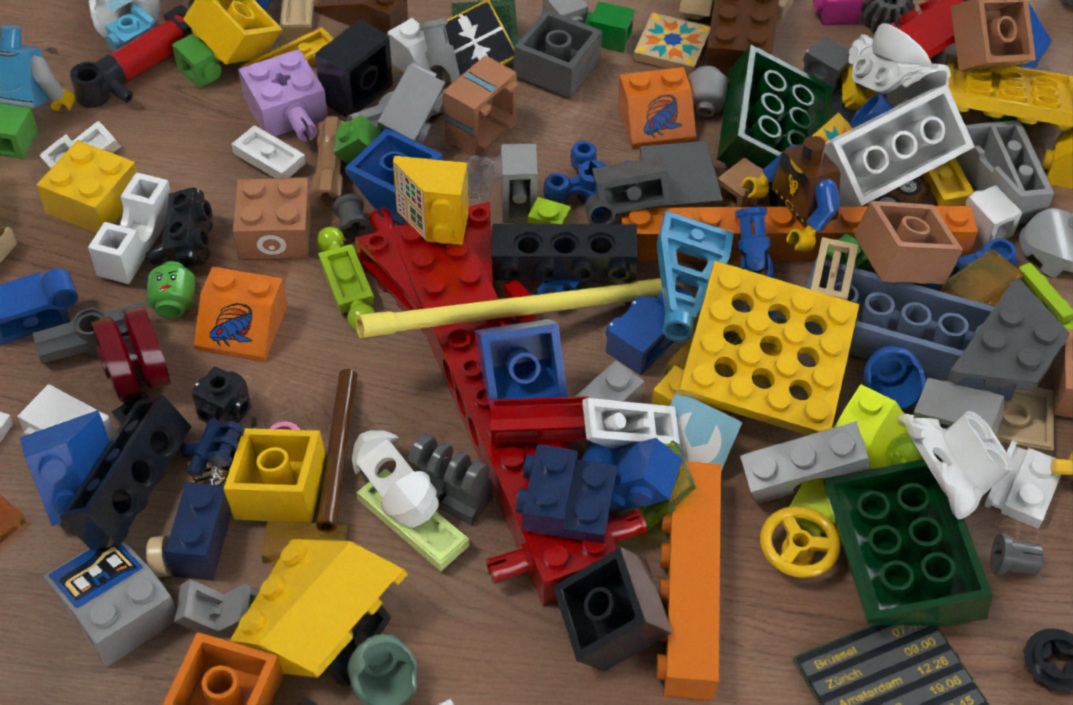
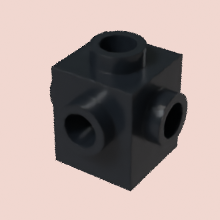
M216 366L205 377H201L196 382L192 391L198 419L205 423H208L210 418H214L220 423L232 421L239 424L252 408L247 383L244 378L236 372H227Z

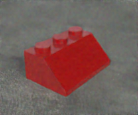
M925 0L919 4L920 11L916 12L913 9L898 18L900 24L896 26L893 22L889 25L900 29L922 47L930 59L955 42L951 6L964 1Z

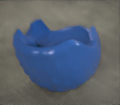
M891 345L878 349L866 362L863 372L864 386L896 401L902 411L918 403L926 383L924 369L920 361L914 354L900 346Z

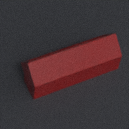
M589 397L489 400L491 444L587 440L582 400Z

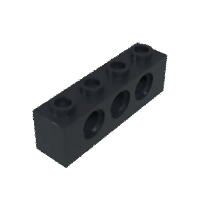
M493 224L492 226L493 280L636 281L638 264L637 224Z
M164 395L136 401L59 517L91 550L114 547L125 540L129 534L128 528L137 514L146 507L148 496L155 485L164 478L166 468L171 459L183 447V440L192 426Z

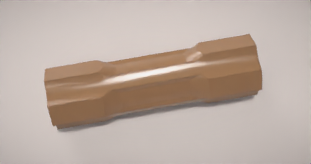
M326 117L324 121L318 123L317 171L313 177L311 200L312 204L319 206L322 210H333L334 202L343 195V178L341 176L343 161L333 153L336 129L344 123L338 117Z

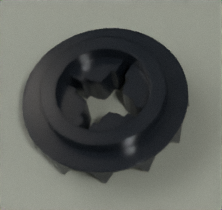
M1055 628L1043 629L1033 634L1023 650L1025 656L1024 668L1029 669L1033 674L1034 682L1040 681L1047 685L1050 692L1058 689L1064 690L1067 694L1073 690V634ZM1052 654H1055L1058 660H1065L1066 663L1062 671L1058 669L1056 664L1048 663Z

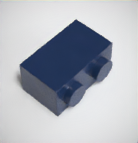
M193 482L185 483L165 550L174 577L214 580L232 515L224 492V486Z

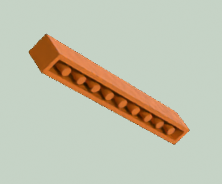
M867 206L839 207L838 219L828 222L821 233L817 231L814 234L816 244L809 252L797 251L794 249L795 245L786 242L787 235L792 229L805 230L806 228L788 207H766L768 214L764 216L766 237L770 238L771 247L767 253H769L772 261H816L822 237L838 240L847 233L856 239L854 234ZM934 206L962 247L963 251L960 256L970 255L977 235L971 206ZM750 207L645 208L620 213L619 224H637L638 262H659L656 244L665 211L733 232L728 262L741 261L743 256L738 250V241L741 240L739 219L735 218V211ZM751 222V233L753 235L755 234L754 222ZM676 251L677 262H707Z

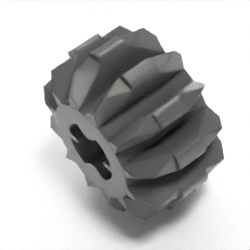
M865 0L861 9L863 25L870 26L871 32H875L877 27L883 23L891 24L894 22L897 26L900 24L898 18L915 9V4L913 0Z

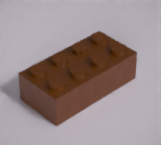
M715 0L707 45L706 66L717 68L726 78H729L730 68L750 45L772 55L779 0Z

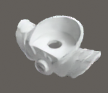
M884 23L879 25L873 39L861 34L860 38L852 44L849 50V64L853 65L852 78L854 82L874 92L887 94V100L893 106H898L928 90L946 84L949 86V77L951 76L949 67L942 64H931L929 57L922 47L906 33L892 25Z

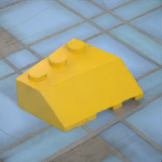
M291 539L289 544L282 550L281 557L270 575L262 583L260 591L250 608L240 619L239 626L229 641L278 655L283 674L318 678L353 638L351 629L364 614L373 615L383 604L379 599L382 593L392 582L399 585L408 573L403 568L351 541Z

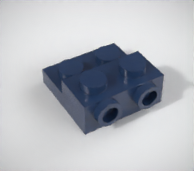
M537 444L535 455L527 454L523 479H530L528 489L519 488L515 512L522 514V530L604 544L617 466L577 460V450Z

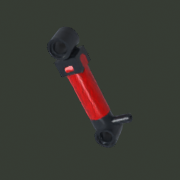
M195 0L189 1L188 9L180 4L164 14L165 22L98 61L82 62L75 65L70 71V78L77 102L87 108L99 107L107 102L110 92L124 103L130 102L133 98V93L123 84L174 55L172 44L193 34L192 28L183 18Z

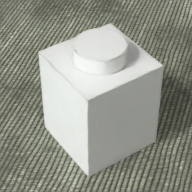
M997 185L983 191L978 190L972 193L966 200V206H971L977 228L976 237L983 244H988L994 239H1007L1014 235L1022 211Z

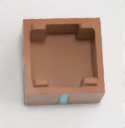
M485 55L443 91L445 141L476 158L482 151H487L492 146V142L502 133L516 125L517 72Z

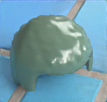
M382 633L369 637L364 643L358 645L352 653L348 663L350 683L356 698L363 705H405L416 693L417 662L405 643L393 634L387 635Z

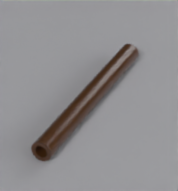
M351 369L341 370L338 377L316 523L317 529L325 533L333 532L337 527L358 377L357 373Z

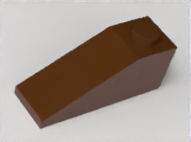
M320 0L314 6V12L348 26H352L361 19L385 34L408 20L407 0Z

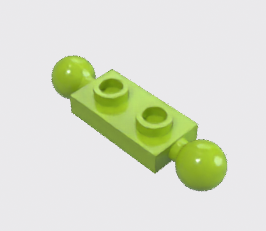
M326 227L317 236V245L322 251L318 253L319 263L339 313L348 312V323L356 331L355 321L357 315L376 313L370 306L374 305V295L353 244L344 246L345 237L341 230L336 227Z

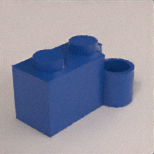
M62 268L52 269L45 274L35 273L0 284V345L33 335V332L71 322L67 308L77 302L78 293L68 270Z
M676 284V292L695 297ZM662 290L657 299L653 296L648 298L645 295L635 298L629 310L621 318H614L606 330V353L639 375H642L675 342L666 338L662 331L665 318Z
M657 438L612 450L599 444H589L582 458V461L617 466L610 507L612 512H622L623 510L670 500L683 460Z

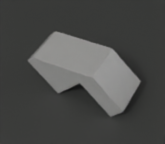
M190 579L180 586L174 622L209 636L232 637L239 626L240 619L248 611L260 590L244 583L223 594Z

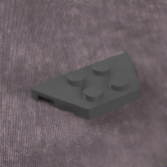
M1015 277L952 367L948 379L953 382H960L962 377L984 379V386L999 388L1009 386L1015 390L1034 392L1065 345L1070 333L1020 279Z

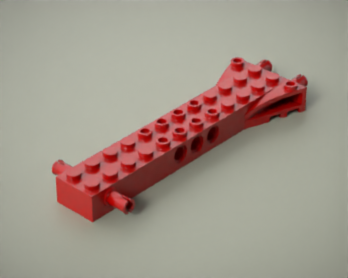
M490 201L468 207V218L462 245L426 241L409 223L395 227L391 213L387 208H380L383 219H381L377 209L370 213L368 219L374 228V233L355 238L356 253L363 271H368L377 280L378 287L383 292L388 291L396 299V305L402 311L499 300L493 288ZM508 317L421 328L420 330L426 335L478 458L490 467L488 477L492 479L494 495L518 548L508 553L486 558L489 576L493 575L491 581L493 584H496L499 581L527 572L542 606L556 603L558 600L553 586L617 549L615 543L647 534L644 517L639 518L642 516L639 509L609 519L604 544L522 530V514L516 513L515 510L519 488L528 489L530 480L523 479L527 454L535 455L537 444L570 449L567 441L491 444L490 407L480 369L475 330L511 325Z

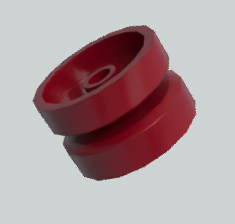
M144 306L124 311L123 322L127 332V336L124 337L121 335L117 322L110 316L91 322L98 346L95 347L107 380L111 379L119 401L138 395L140 388L135 371L139 369L145 384L152 390L171 384L158 339Z

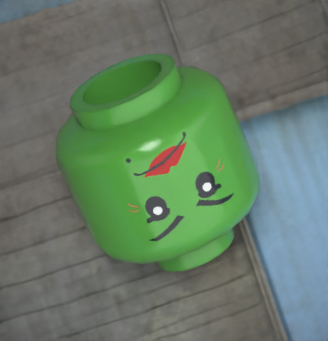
M174 261L165 262L161 266L154 268L148 275V305L155 310L156 314L162 317L177 318L182 316L184 312L190 310L194 305L196 280L194 274L181 263Z

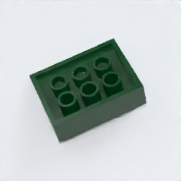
M750 45L730 68L717 160L732 167L743 158H746L756 166L764 169L787 147L803 144L805 138L814 135L830 120L833 86ZM824 96L823 111L821 113L819 108L820 97Z
M936 456L940 462H943L939 456ZM924 459L823 479L824 488L867 624L948 627L988 619L993 595L964 518L958 519L952 513L949 498L940 487Z

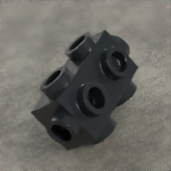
M192 187L169 193L165 228L162 235L163 243L146 252V256L152 265L166 257H169L174 262L181 263L185 268L205 264L210 255L208 233L213 227L211 220L213 213L210 203L204 199L205 194L202 190Z

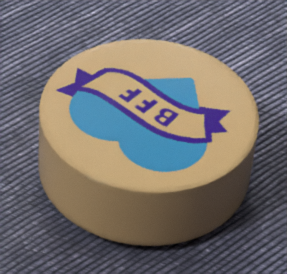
M167 535L151 537L147 542V564L157 578L172 575L165 553L169 540Z

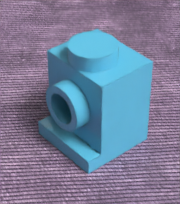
M135 4L131 6L132 12L105 26L107 31L105 40L109 48L115 51L156 27L155 20Z

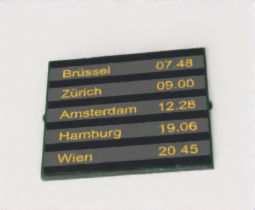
M873 624L797 655L793 659L794 664L818 705H989L961 662L960 656L955 653L938 626Z

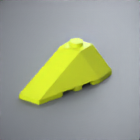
M861 384L835 427L857 421L871 469L889 466L885 455L888 444L893 438L908 433L906 427L900 426L897 417L904 414L897 402ZM828 477L803 482L789 507L802 506L814 509L825 515L836 525L823 484V479ZM795 518L801 528L819 537L825 533L814 522Z

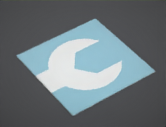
M676 390L670 406H674L676 409L680 445L670 449L682 458V461L721 464L722 471L742 422L690 396L677 395L678 390Z

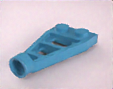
M665 211L656 244L665 309L662 331L669 340L684 342L692 337L695 319L700 312L714 262L718 261L727 264L730 258L734 233ZM676 251L707 261L704 271L699 272L678 265ZM676 281L697 287L696 296L692 297L676 292Z

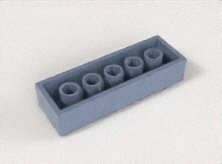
M817 258L806 287L807 289H811ZM824 261L819 285L821 288L827 287L832 261ZM840 263L834 290L841 292L846 265ZM854 268L847 301L859 304L849 354L869 360L874 352L884 346H900L914 354L920 361L924 369V376L953 382L948 379L952 367L994 309V306L908 282L889 283L881 281L878 274ZM805 323V327L810 333L814 335L823 334L822 328L817 323ZM962 377L960 382H953L957 385L978 390H988L992 393L1003 395L1006 400H1011L1015 389L1009 386H1002L1000 388L984 386V379Z

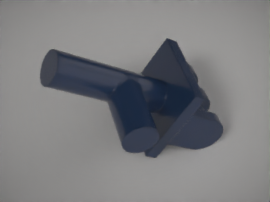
M210 418L200 440L183 444L181 454L185 458L193 457L186 471L187 474L194 478H201L208 462L223 472H228L245 428L232 421L220 423L216 419Z

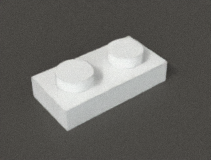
M255 125L231 144L233 154L274 178H290L306 164L303 153Z

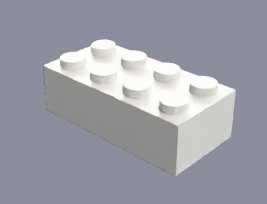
M946 84L928 90L825 142L824 152L840 169L839 200L843 207L863 206L975 146Z

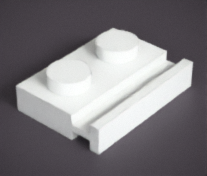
M1011 441L1007 454L1013 463V468L991 488L984 506L987 508L994 506L1002 510L1001 514L1039 529L1061 475L1051 473V461L1056 458L1029 447L1028 450L1016 446L1017 442Z

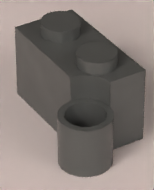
M661 156L592 168L597 193L591 195L585 203L589 224H613L617 213L672 204L668 173ZM598 207L608 208V211L603 215L592 214L593 210Z

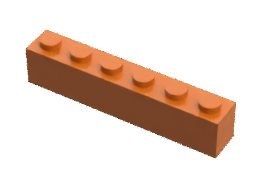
M682 461L677 476L680 478L676 479V484L670 498L669 509H663L661 533H669L668 544H661L660 568H667V579H660L659 596L662 604H666V616L672 634L659 640L665 642V654H657L656 680H664L663 696L715 700L719 683L721 464Z

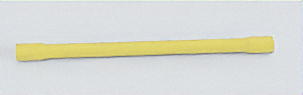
M661 278L633 281L629 284L435 308L357 315L355 325L360 338L394 334L398 331L634 301L638 296L643 297L644 295L648 298L653 296L657 299L662 290Z

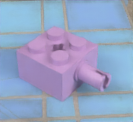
M300 49L238 69L243 98L262 130L274 137L295 130L298 139L303 142H307L303 131L307 133L310 140L316 137L318 129L314 123L323 121L328 117L325 90Z

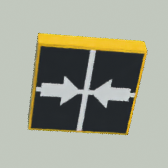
M485 0L447 20L445 28L449 45H452L454 48L460 76L485 55L502 65H506L514 60V46L489 0Z

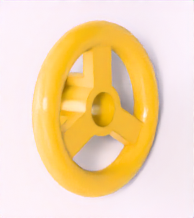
M802 506L782 508L771 514L761 528L760 545L762 552L768 562L784 574L798 578L819 576L831 569L839 558L841 540L838 530L830 519L814 509ZM795 518L814 522L822 528L827 538L811 536L807 531L801 530ZM780 523H782L787 532L786 539L781 548V556H779L772 544L773 531ZM815 550L827 552L821 561L809 565Z

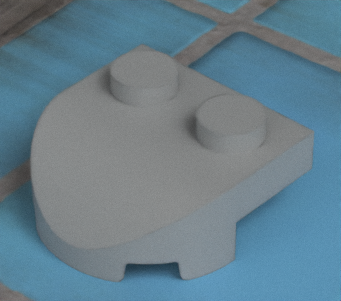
M1049 208L1039 212L1020 232L1019 241L1024 254L1027 257L1033 254L1043 264L1040 268L1041 272L1050 277L1056 278L1063 270L1073 273V213L1057 208Z

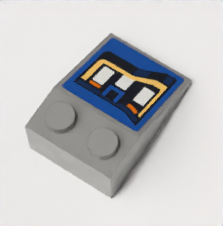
M124 541L114 547L92 550L88 548L43 575L51 590L105 667L113 664L175 624L176 609L171 595L150 567Z

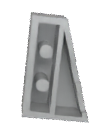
M1018 120L965 125L975 147L955 158L971 183L981 191L997 185L1022 211L1018 224L1028 223L1039 212L1048 209L1054 196V191L1022 123Z

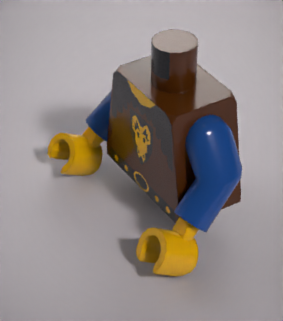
M817 136L805 138L803 144L787 147L762 170L764 174L761 177L748 176L741 182V188L743 189L754 188L748 197L757 199L764 198L768 194V183L772 182L771 189L806 227L805 230L792 229L786 238L788 244L795 245L794 249L801 252H809L815 247L816 238L814 234L817 231L821 233L828 222L838 219L840 207L841 172L839 167L824 152L825 141Z

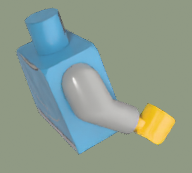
M15 25L1 26L0 103L35 108L48 102L50 99L52 100V110L59 111L63 104L70 111L75 101V95L70 90L63 89L57 82L48 64L42 57L40 48L22 45V27Z

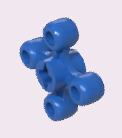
M579 141L573 145L570 152V162L573 169L578 171L579 174L570 179L561 173L550 174L545 179L543 185L545 199L564 204L570 196L578 195L579 200L585 204L591 195L597 193L592 168L607 165L597 160V150L594 144L589 141ZM598 207L593 210L592 214L603 215L608 211V208Z

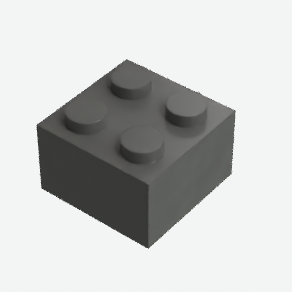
M545 9L514 46V71L517 72V77L571 98L601 59L602 30Z

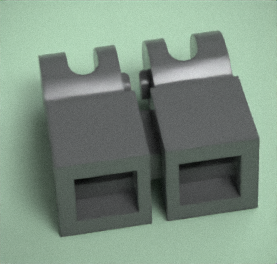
M426 432L422 433L410 450L408 462L412 464L414 472L423 471L430 476V482L437 492L436 498L439 504L442 503V510L472 526L493 498L492 479L488 477L489 465L479 460L472 463L470 456L462 451L452 458L453 447L445 442L438 445L437 439Z

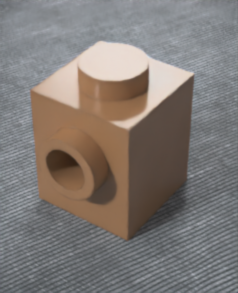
M743 158L720 175L717 180L723 199L722 207H761L766 202L769 191L764 198H749L748 195L754 188L743 189L741 188V182L748 176L761 177L764 174L763 169Z

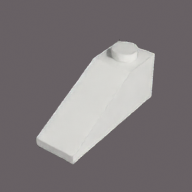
M593 398L582 400L586 438L589 441L611 450L653 438L659 439L668 448L680 445L676 409L674 406Z

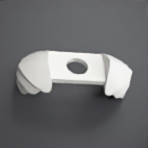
M370 430L359 434L352 453L353 469L355 474L362 470L382 496L381 506L384 513L391 516L397 523L405 524L411 528L428 521L439 504L436 498V489L430 482V476L423 471H413L393 445L399 438L395 434L385 430ZM387 461L396 462V468L390 476L378 478V470L382 464Z

